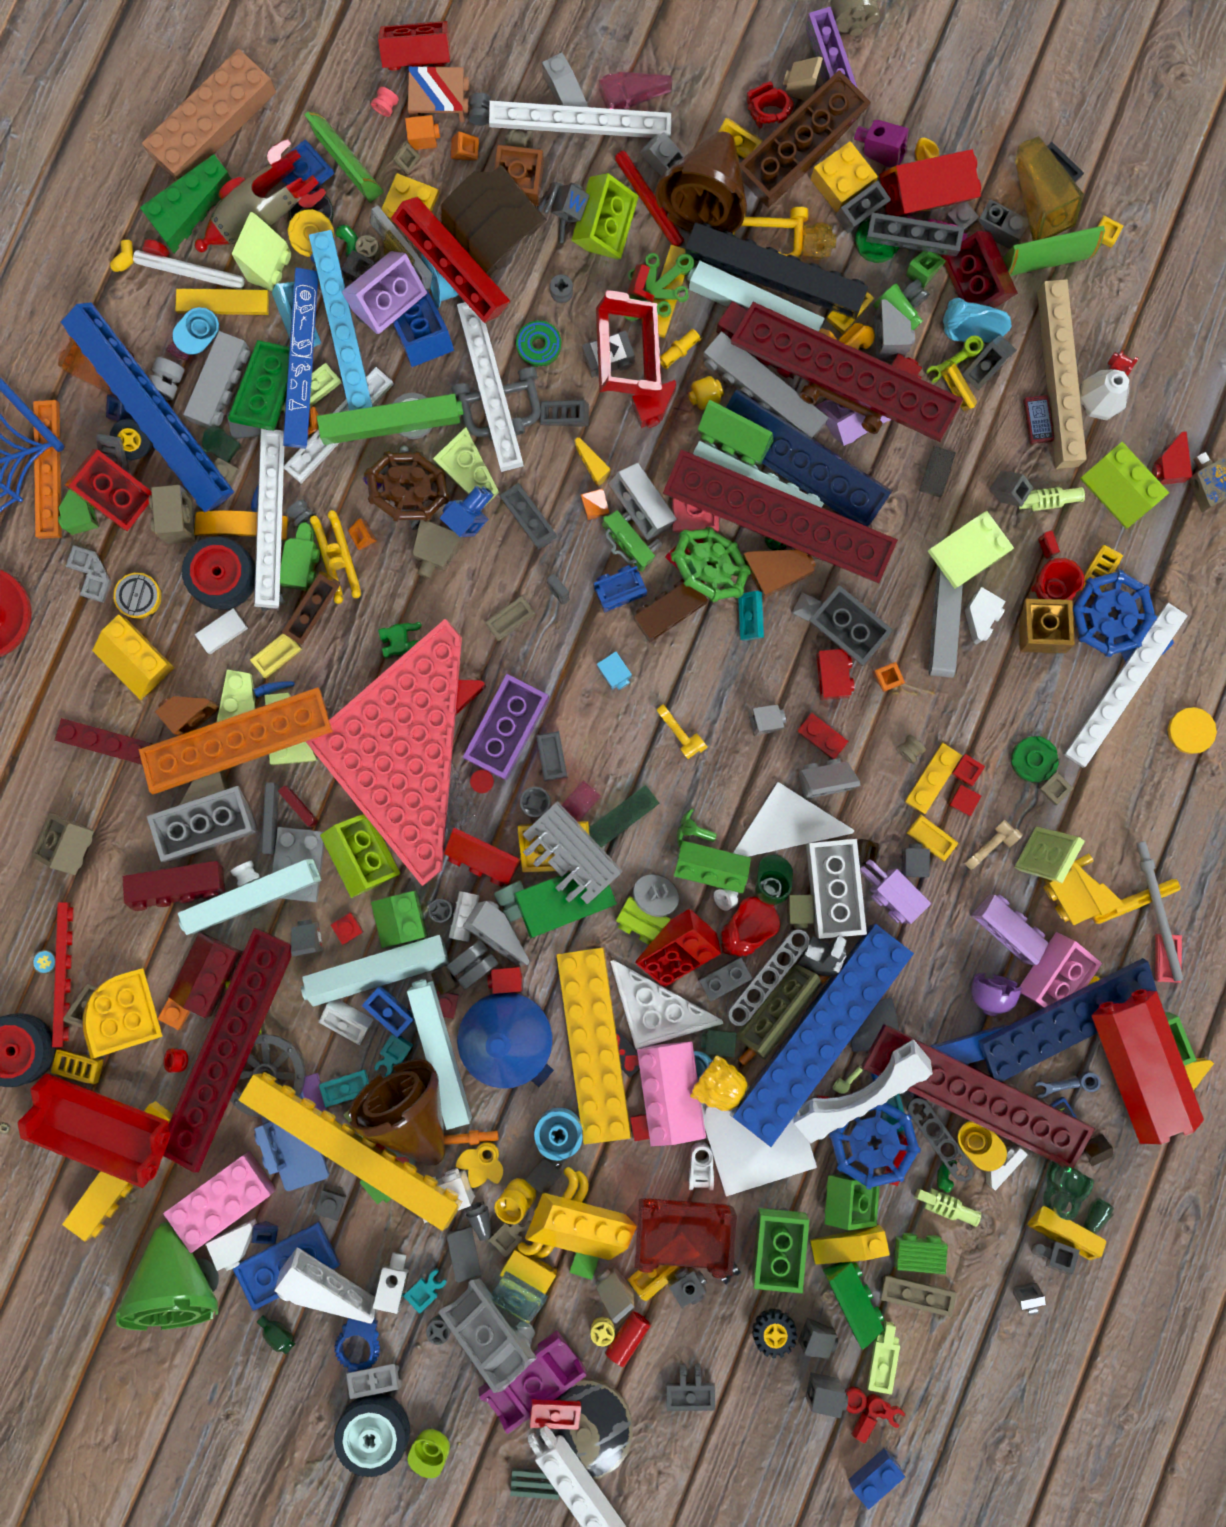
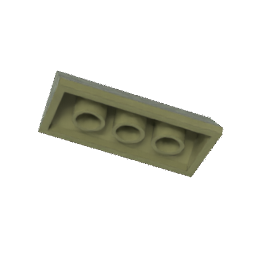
M794 963L750 1020L742 1027L736 1038L765 1060L822 985L819 976Z

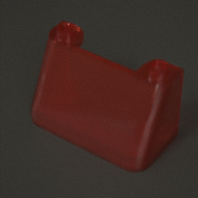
M653 1198L639 1199L634 1268H639L641 1272L651 1273L659 1265L707 1268V1271L712 1273V1276L715 1278H726L727 1275L733 1276L737 1222L734 1207L718 1203Z

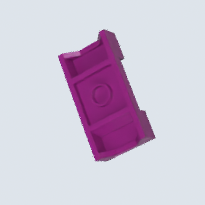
M558 1330L538 1344V1349L533 1352L537 1358L502 1392L493 1393L487 1382L478 1388L479 1398L481 1401L487 1402L494 1410L507 1434L530 1418L532 1399L554 1400L587 1376L585 1366Z

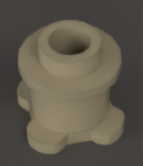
M519 129L509 130L505 143L507 146L532 149L534 131L528 130L526 134L520 132Z

